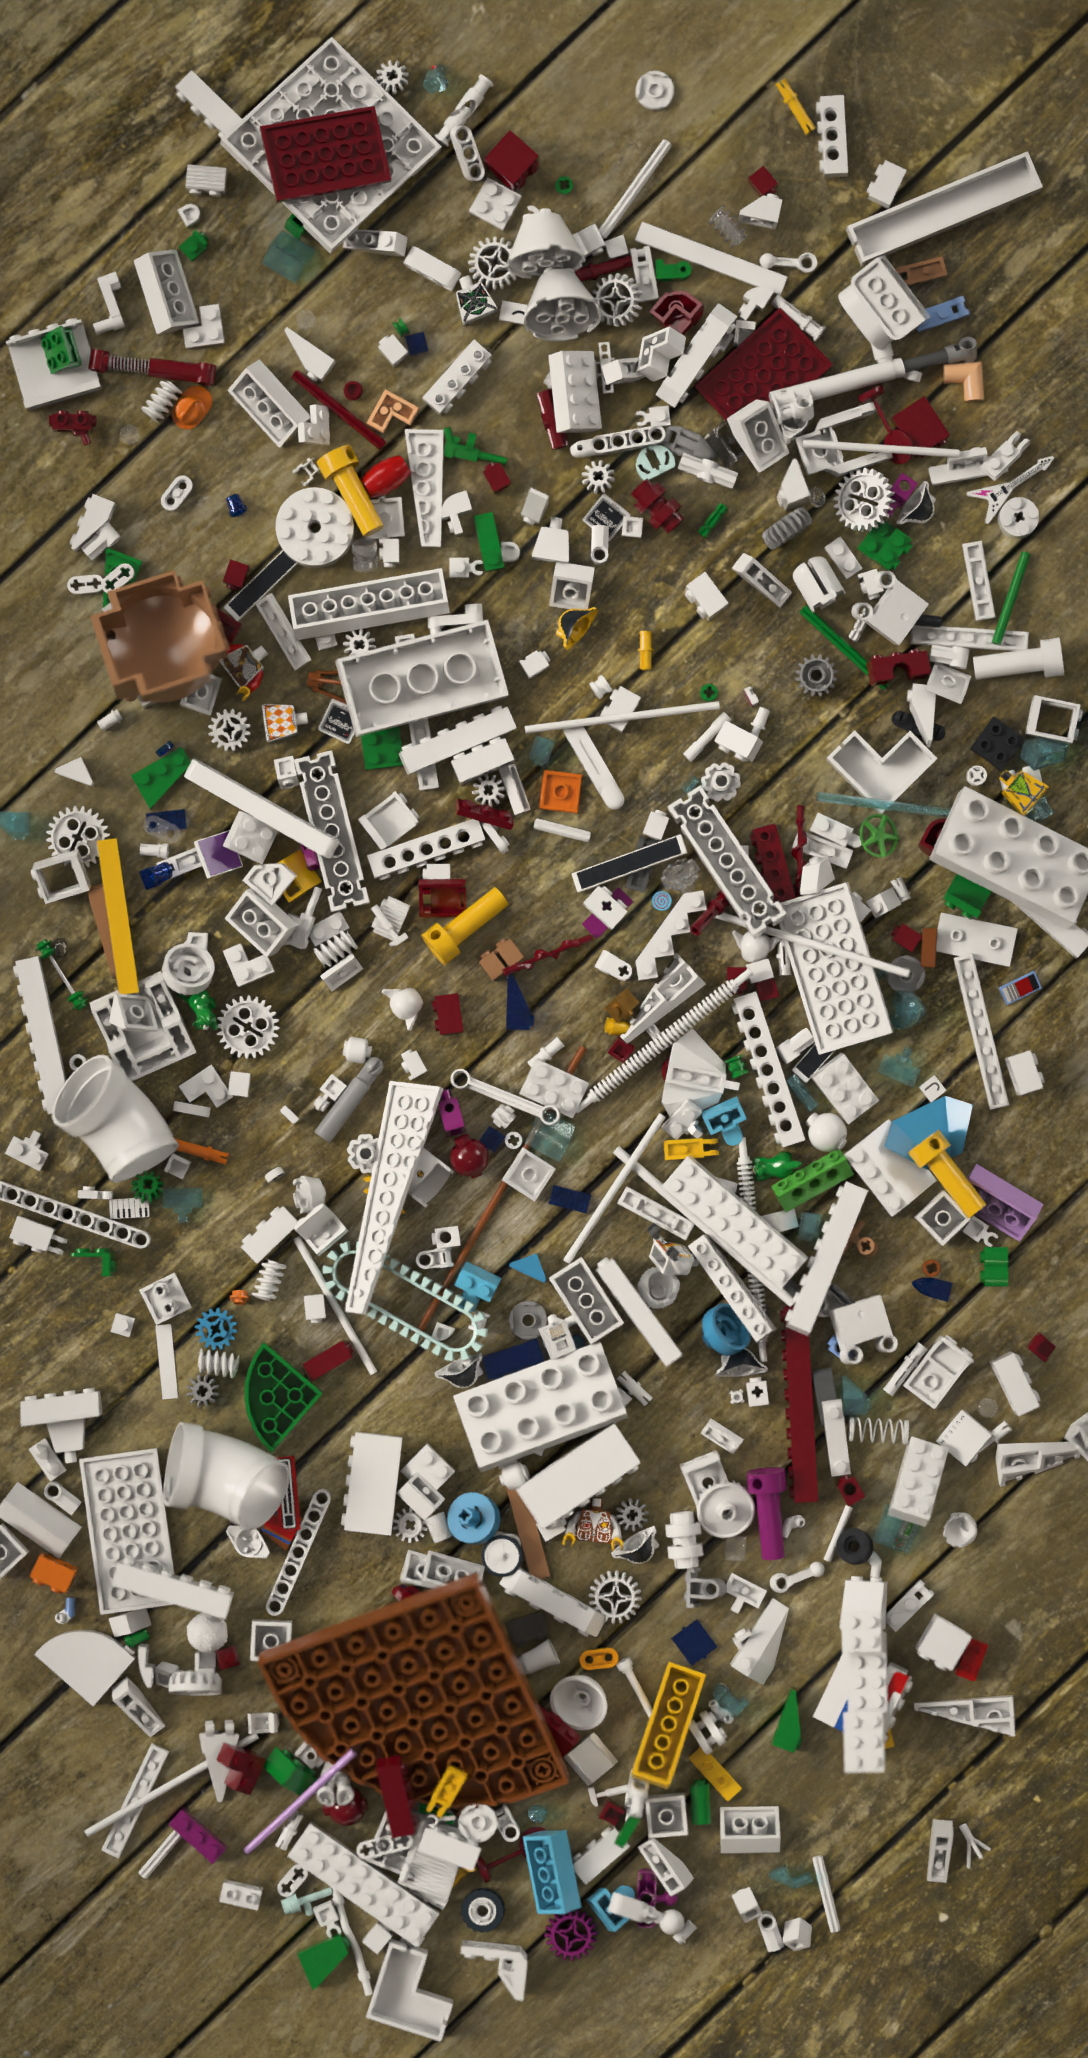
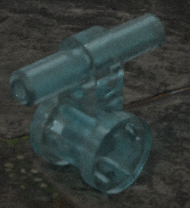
M1044 796L1037 800L1025 817L1033 821L1039 818L1042 821L1055 813V810L1051 809L1046 801L1047 797Z

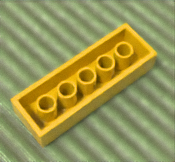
M668 1662L630 1777L664 1789L669 1788L706 1674Z

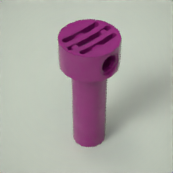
M765 1467L749 1470L746 1472L748 1493L756 1494L762 1559H782L785 1557L779 1492L787 1489L785 1469L781 1467Z

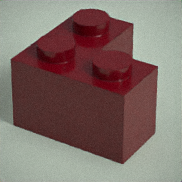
M224 1742L216 1759L219 1763L229 1768L224 1784L237 1792L251 1796L266 1759L254 1751Z

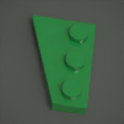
M183 747L131 775L150 810L188 769L191 762Z

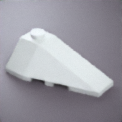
M774 1598L770 1600L752 1628V1635L746 1638L731 1661L730 1665L762 1685L765 1683L774 1669L789 1608Z

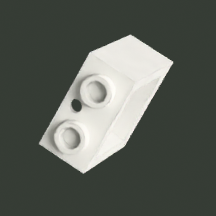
M1034 695L1025 735L1072 744L1073 740L1076 741L1079 729H1076L1077 721H1081L1083 710H1080V704ZM1041 704L1073 710L1067 737L1035 731Z
M79 849L35 862L31 870L32 878L34 881H37L39 886L37 888L39 897L44 899L45 904L89 891L92 885ZM70 860L79 884L50 892L42 868Z

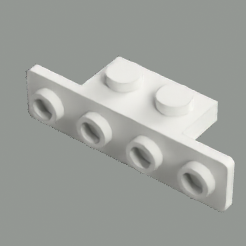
M975 447L971 450L959 451V457H947V464L929 467L931 484L935 486L988 476L980 470V466L990 457H987L986 447Z

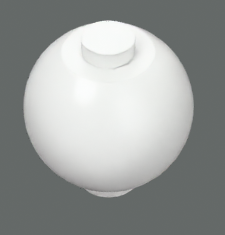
M813 1113L805 1123L809 1127L808 1137L811 1144L820 1151L831 1152L836 1149L840 1150L847 1142L846 1125L839 1116L833 1113H823L821 1115Z

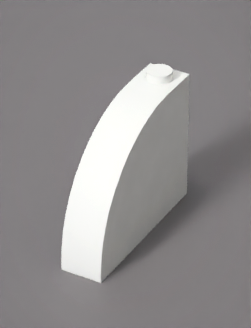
M94 1630L64 1632L50 1639L34 1654L92 1706L97 1703L136 1658L134 1655L135 1651L127 1645L124 1647L111 1636Z

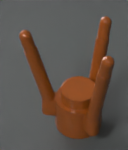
M316 670L315 672H309L307 687H311L313 692H319L347 704L345 699L320 689V687L323 688L324 683L342 685L341 681L325 679V676H322L339 675L338 671Z

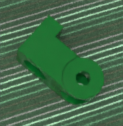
M663 259L655 260L656 282L683 281L688 279L691 274V265L686 261L664 265Z

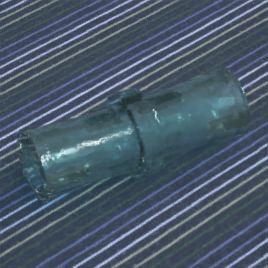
M796 1074L786 1079V1082L796 1094L795 1097L802 1101L808 1112L819 1105L809 1093L808 1087L802 1084Z

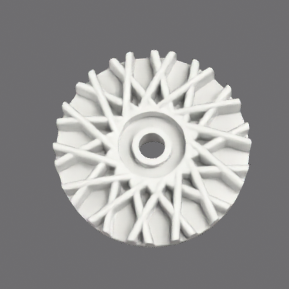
M720 1480L718 1484L713 1482V1486L709 1484L706 1491L703 1489V1494H699L700 1499L699 1501L697 1500L696 1515L701 1527L710 1535L718 1538H731L744 1532L752 1523L755 1514V1504L746 1487H742L739 1482L737 1484L734 1480L733 1483L725 1480V1482Z

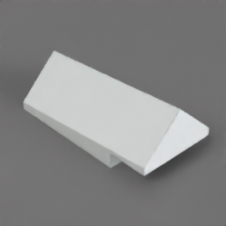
M19 1482L16 1483L0 1505V1518L58 1559L82 1528V1526Z
M408 1550L400 1581L428 1588H436L476 1572L479 1573L482 1579L485 1567L430 1550L427 1555Z

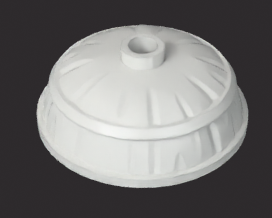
M583 1675L565 1677L554 1686L550 1695L552 1711L573 1729H592L598 1726L606 1716L608 1705L604 1690L590 1677Z

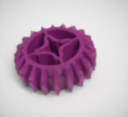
M576 1909L575 1913L571 1911L561 1916L554 1914L556 1920L549 1918L552 1926L546 1925L545 1929L551 1932H546L545 1937L551 1939L547 1940L546 1944H553L550 1947L551 1952L557 1949L556 1957L563 1953V1960L567 1959V1955H570L571 1961H574V1955H577V1958L580 1960L582 1959L581 1952L585 1956L588 1955L586 1948L594 1949L590 1942H597V1939L592 1936L598 1935V1932L591 1930L596 1927V1923L589 1924L593 1918L590 1916L585 1919L586 1911L579 1915L580 1909ZM572 1919L568 1927H557L562 1921ZM578 1921L584 1924L588 1935H584L577 1930ZM574 1925V1934L576 1936L570 1938V1942L568 1943L569 1938L566 1932L572 1930V1927ZM555 1933L565 1938V1947H562L557 1942ZM585 1941L580 1947L570 1949L573 1942Z

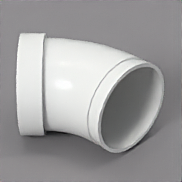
M105 1055L95 1056L78 1067L65 1082L55 1100L52 1112L54 1123L71 1136L79 1137L86 1143L108 1173L112 1183L129 1180L136 1177L137 1174H142L143 1171L152 1169L171 1156L179 1146L167 1123L149 1098L125 1076V1071L122 1067Z
M180 1422L175 1429L166 1463L163 1489L164 1503L166 1506L187 1509L189 1506L201 1508L230 1520L244 1530H254L265 1524L281 1505L289 1486V1468L282 1461L251 1444L223 1434L203 1430L201 1425Z

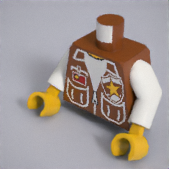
M591 1497L590 1508H582V1511L574 1514L568 1522L566 1535L562 1541L563 1545L566 1540H570L572 1542L571 1547H573L575 1540L609 1543L611 1544L612 1551H614L615 1545H620L621 1551L623 1550L621 1527L616 1517L610 1514L609 1510H602L603 1498Z

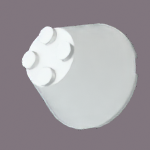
M547 208L541 209L539 213L523 215V222L507 260V269L510 273L522 278L532 279V275L544 274L546 268H572L575 272L582 267V262H585V255L561 215L552 213L551 209Z
M546 268L544 274L538 279L523 317L524 327L527 332L531 331L534 337L541 340H572L579 338L578 334L585 331L589 333L596 328L601 320V308L572 268Z

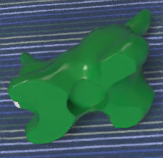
M206 990L193 994L191 997L177 993V996L188 1003L196 1013V1021L192 1023V1026H196V1030H208L210 1026L213 1030L218 1029L216 1017L212 1013V1010L216 1009V1002L209 996Z
M782 1151L773 1158H754L753 1163L755 1166L753 1167V1172L756 1174L755 1179L757 1181H764L772 1177L784 1179L794 1173L793 1169L800 1167L802 1163L792 1161L791 1153Z

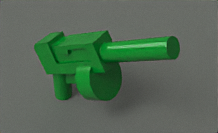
M451 426L443 428L446 438L444 456L450 458L455 456L477 462V459L506 465L507 457L479 451L480 448L474 447L477 437L476 433L469 432L467 443L463 445L458 443L461 440L460 437L453 436Z

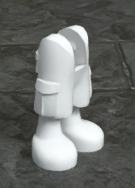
M324 1761L321 1776L333 1766L331 1763ZM338 1771L317 1791L318 1801L326 1806H333L335 1803L334 1787L337 1786V1803L345 1805L351 1802L354 1791L351 1787L347 1786L350 1783V1776L342 1771Z

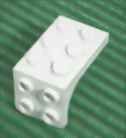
M941 1335L917 1368H915L903 1384L905 1388L933 1409L937 1407L962 1372L975 1361L971 1358L973 1356L972 1353L963 1347L961 1349L957 1348V1342L947 1335L945 1338Z

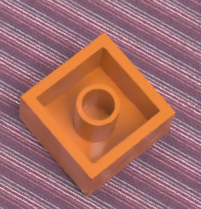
M43 1552L39 1555L30 1577L33 1578L34 1583L41 1586L47 1584L51 1586L52 1591L62 1594V1592L66 1593L70 1589L79 1568Z

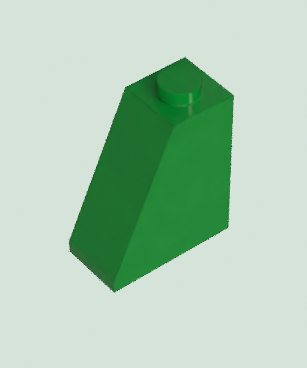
M342 1932L298 1950L297 1955L312 1990L316 1989L348 1954V1948L351 1946L347 1936L343 1937Z

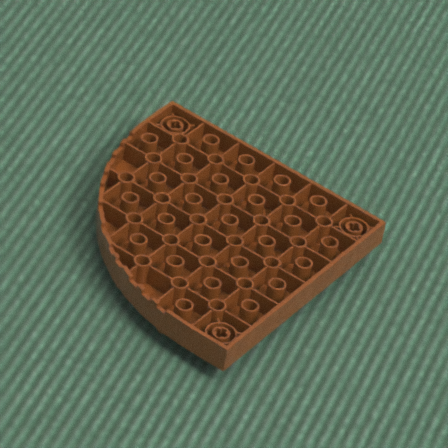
M478 1572L278 1645L259 1654V1667L284 1716L292 1723L294 1730L298 1731L302 1736L303 1741L310 1745L319 1757L332 1765L337 1763L348 1751L354 1750L356 1756L339 1772L342 1771L356 1783L362 1786L367 1785L380 1794L382 1792L376 1770L377 1759L401 1755L402 1762L406 1763L407 1774H405L406 1780L410 1781L411 1791L409 1795L414 1798L415 1804L416 1802L429 1803L432 1794L449 1765L467 1773L464 1783L449 1807L452 1809H459V1807H466L468 1805H476L475 1808H478V1804L474 1803L489 1805V1807L496 1806L497 1803H511L569 1783L568 1768Z

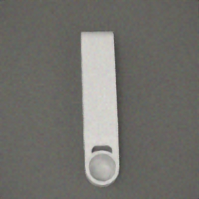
M655 425L598 435L592 439L576 442L570 447V452L573 457L583 458L660 445L665 439V430L663 427ZM654 431H659L662 434V438L654 440L651 434ZM639 434L642 436L643 441L641 443H634L632 437ZM621 438L624 444L616 447L613 444V440ZM601 441L605 447L602 450H596L593 446L594 443Z
M582 726L563 729V733L606 806L612 810L621 808L624 804V796L585 728Z

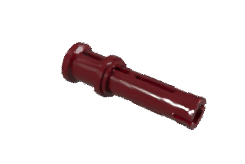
M629 254L596 265L589 263L588 266L582 267L574 273L581 282L590 279L594 281L600 275L633 267V263H631L632 259Z
M721 890L717 893V897L708 903L707 910L690 926V932L693 935L699 936L716 916L722 915L726 906L731 905L727 899L724 900L726 897Z

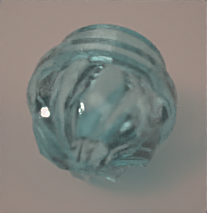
M542 1804L532 1805L528 1809V1817L536 1824L545 1821L547 1808H544Z

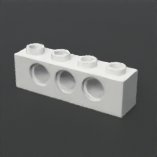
M844 95L820 96L819 102H816V113L820 114V122H817V132L821 133L822 140L818 141L819 153H822L823 160H819L820 172H823L824 178L845 177L848 175ZM828 113H832L835 115L836 119L834 121H828L825 115ZM833 132L836 134L837 139L831 141L826 135ZM829 152H835L837 153L838 158L836 160H831L828 158L827 154Z

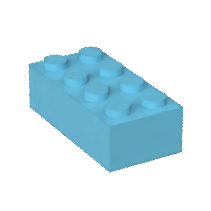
M538 1831L523 1836L537 1913L565 1914L581 1908L567 1831Z

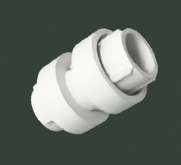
M693 1511L670 1513L671 1523L665 1525L666 1537H672L673 1545L667 1546L668 1558L674 1559L675 1569L698 1567V1556H703L702 1543H696V1535L701 1534L700 1522L695 1521Z

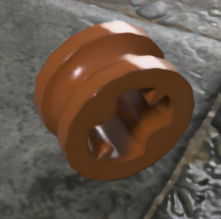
M933 1259L926 1260L922 1265L923 1273L929 1277L937 1276L941 1269L940 1264ZM934 1263L936 1265L934 1267L937 1269L929 1274L927 1272L929 1269H926L927 1264L931 1265Z

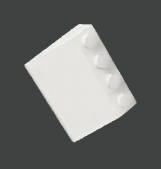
M888 1119L844 1153V1156L887 1213L893 1217L937 1180L929 1170L923 1167L919 1168L917 1164L884 1147L892 1123Z

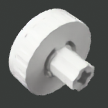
M190 943L179 944L171 948L166 954L162 967V976L168 987L173 991L184 995L198 994L203 992L211 983L215 968L214 961L208 951L198 945Z

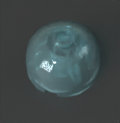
M905 990L895 992L891 1007H895V1015H891L892 1024L896 1029H911L924 1017L925 1006L922 1005L919 996L913 992Z

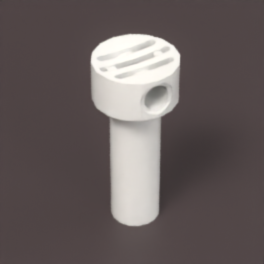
M1060 637L1046 640L1041 639L1040 648L973 657L976 680L1044 671L1045 678L1064 676Z

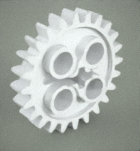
M864 468L863 471L857 469V474L850 472L851 478L844 476V484L839 482L842 488L841 490H835L839 497H834V500L838 501L834 508L839 509L836 515L842 516L839 521L845 523L846 527H851L855 531L858 529L861 532H864L865 529L871 531L872 526L878 528V522L885 523L883 520L884 516L890 517L887 510H893L889 504L895 502L890 499V496H893L895 493L889 491L893 486L887 483L889 479L883 477L884 474L877 473L874 469H871V471L867 468ZM861 484V489L857 492V487ZM878 490L877 495L874 497V492ZM853 494L878 502V506L850 498V495ZM854 503L855 506L853 510H851V505ZM871 508V513L867 516V511Z
M74 806L72 812L67 807L66 814L59 811L60 818L53 817L56 823H49V826L53 829L46 831V833L51 835L46 841L52 842L48 849L55 850L52 856L70 852L75 841L73 834L76 835L79 832L82 823L85 821L86 826L81 834L83 841L79 840L74 850H77L80 845H85L88 848V853L84 856L81 855L83 863L87 867H90V861L96 864L97 860L95 857H99L97 841L105 840V837L110 836V833H104L108 826L101 825L105 819L98 820L99 813L92 815V808L85 812V806H82L80 811H78L77 806ZM70 819L77 820V829L69 828L68 821ZM92 827L96 830L94 838H89L86 835L87 828ZM61 837L69 838L70 845L68 847L61 846ZM64 861V866H66L68 863H71V861Z
M248 995L247 1001H244L243 997L240 996V1002L238 1003L235 999H232L233 1006L226 1004L228 1010H221L224 1017L217 1018L222 1021V1024H218V1028H221L222 1031L218 1032L217 1035H223L219 1042L227 1043L224 1049L232 1048L230 1054L238 1051L239 1058L242 1053H245L246 1059L249 1058L251 1053L256 1058V1052L263 1056L264 1048L270 1051L269 1043L275 1045L272 1038L279 1037L274 1033V1030L280 1029V1027L274 1024L279 1021V1019H273L276 1012L270 1013L269 1010L272 1006L264 1007L266 1001L263 1000L261 1003H258V997L251 1001V997ZM244 1008L250 1011V1016L247 1019L240 1017V1011ZM236 1017L246 1024L251 1022V1027L262 1033L263 1037H259L249 1030L245 1032V1027L235 1022L233 1018ZM259 1019H265L267 1022V1026L263 1030L258 1029L256 1026V1022ZM232 1025H238L240 1028V1032L236 1036H232L229 1032ZM249 1035L256 1037V1044L254 1046L246 1044V1038Z

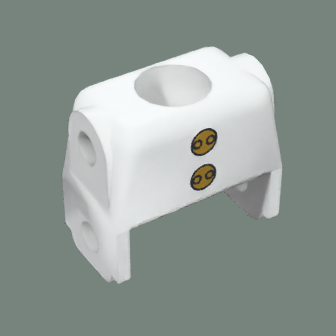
M423 1147L408 1194L426 1208L428 1206L427 1202L441 1190L450 1173L453 1174L454 1171Z

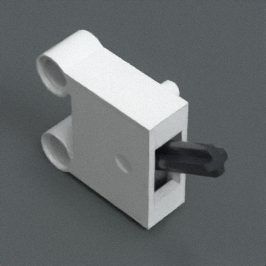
M879 571L874 577L877 587L887 588L874 609L868 603L859 602L852 607L851 611L855 619L864 621L894 645H900L914 625L939 628L942 623L940 616L922 614L929 604L899 582L890 571ZM885 574L889 578V581L886 585H884L881 581L882 576ZM862 606L866 609L863 617L859 615V609Z
M832 1283L827 1292L841 1306L828 1310L839 1344L840 1360L844 1364L859 1363L862 1360L863 1354L861 1349L856 1347L855 1344L876 1337L875 1348L879 1352L895 1351L898 1341L892 1334L881 1295H874L854 1302L836 1283ZM885 1339H887L889 1342V1347L887 1349L884 1347L883 1344ZM850 1350L854 1353L853 1360H850L848 1357Z

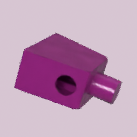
M451 1089L443 1090L441 1102L438 1103L447 1136L452 1137L466 1133L457 1098L452 1097ZM453 1108L452 1112H447L448 1109Z

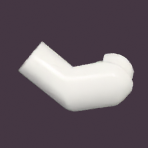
M801 1515L786 1518L782 1526L783 1537L788 1538L791 1529L803 1527L805 1519Z
M873 1551L871 1557L867 1560L871 1565L870 1576L880 1577L882 1560Z

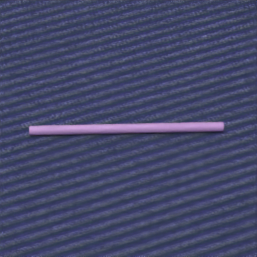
M352 1749L348 1751L244 1848L245 1853L250 1854L353 1759L356 1756V1752Z

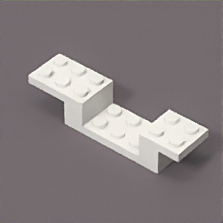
M882 1612L841 1613L842 1652L847 1653L848 1712H843L845 1772H885L884 1732H889L887 1633L882 1632Z

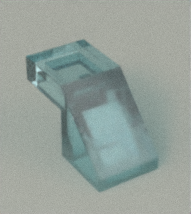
M786 1865L768 1871L770 1879L794 1889L813 1882L810 1871L791 1879Z

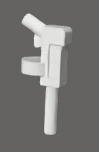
M314 887L305 913H301L300 916L288 913V916L298 926L283 945H292L299 949L307 948L309 943L307 939L316 919L312 915L322 888Z

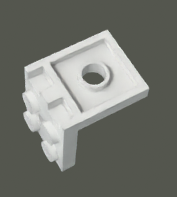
M716 1450L680 1464L696 1505L697 1500L699 1501L700 1499L699 1494H703V1489L705 1491L708 1489L702 1485L704 1478L710 1477L716 1484L720 1483V1480H723V1482L728 1480Z

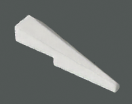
M678 953L673 956L674 961L669 968L666 967L663 971L665 975L659 984L655 983L639 1007L641 1011L637 1017L631 1019V1026L625 1035L621 1034L620 1037L627 1044L706 985Z
M1070 1442L998 1444L995 1459L999 1485L1003 1487L1006 1486L1005 1482L1015 1478L1019 1481L1023 1479V1475L1034 1472L1037 1474L1064 1464L1063 1460L1068 1458H1080V1453Z

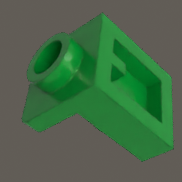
M194 230L193 234L179 246V249L191 262L209 248L207 243L209 239L202 231L198 233Z

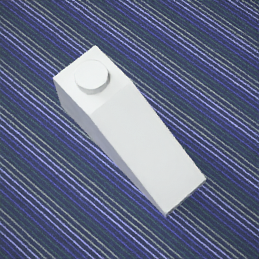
M286 327L285 333L306 372H308L307 376L315 382L317 380L323 382L335 365V360Z
M530 488L521 512V517L524 518L523 521L530 525H534V523L539 525L549 504V496Z
M745 553L742 554L732 567L738 575L778 607H781L792 593L756 559Z
M913 683L911 690L907 691V702H910L909 709L925 746L930 747L933 740L936 694L925 690L926 685Z
M125 1677L112 1687L113 1701L149 1737L165 1727V1723L149 1701L128 1677Z
M933 1819L927 1881L947 1882L953 1841V1821Z
M655 1838L638 1846V1849L670 1896L685 1889L694 1879L685 1864Z

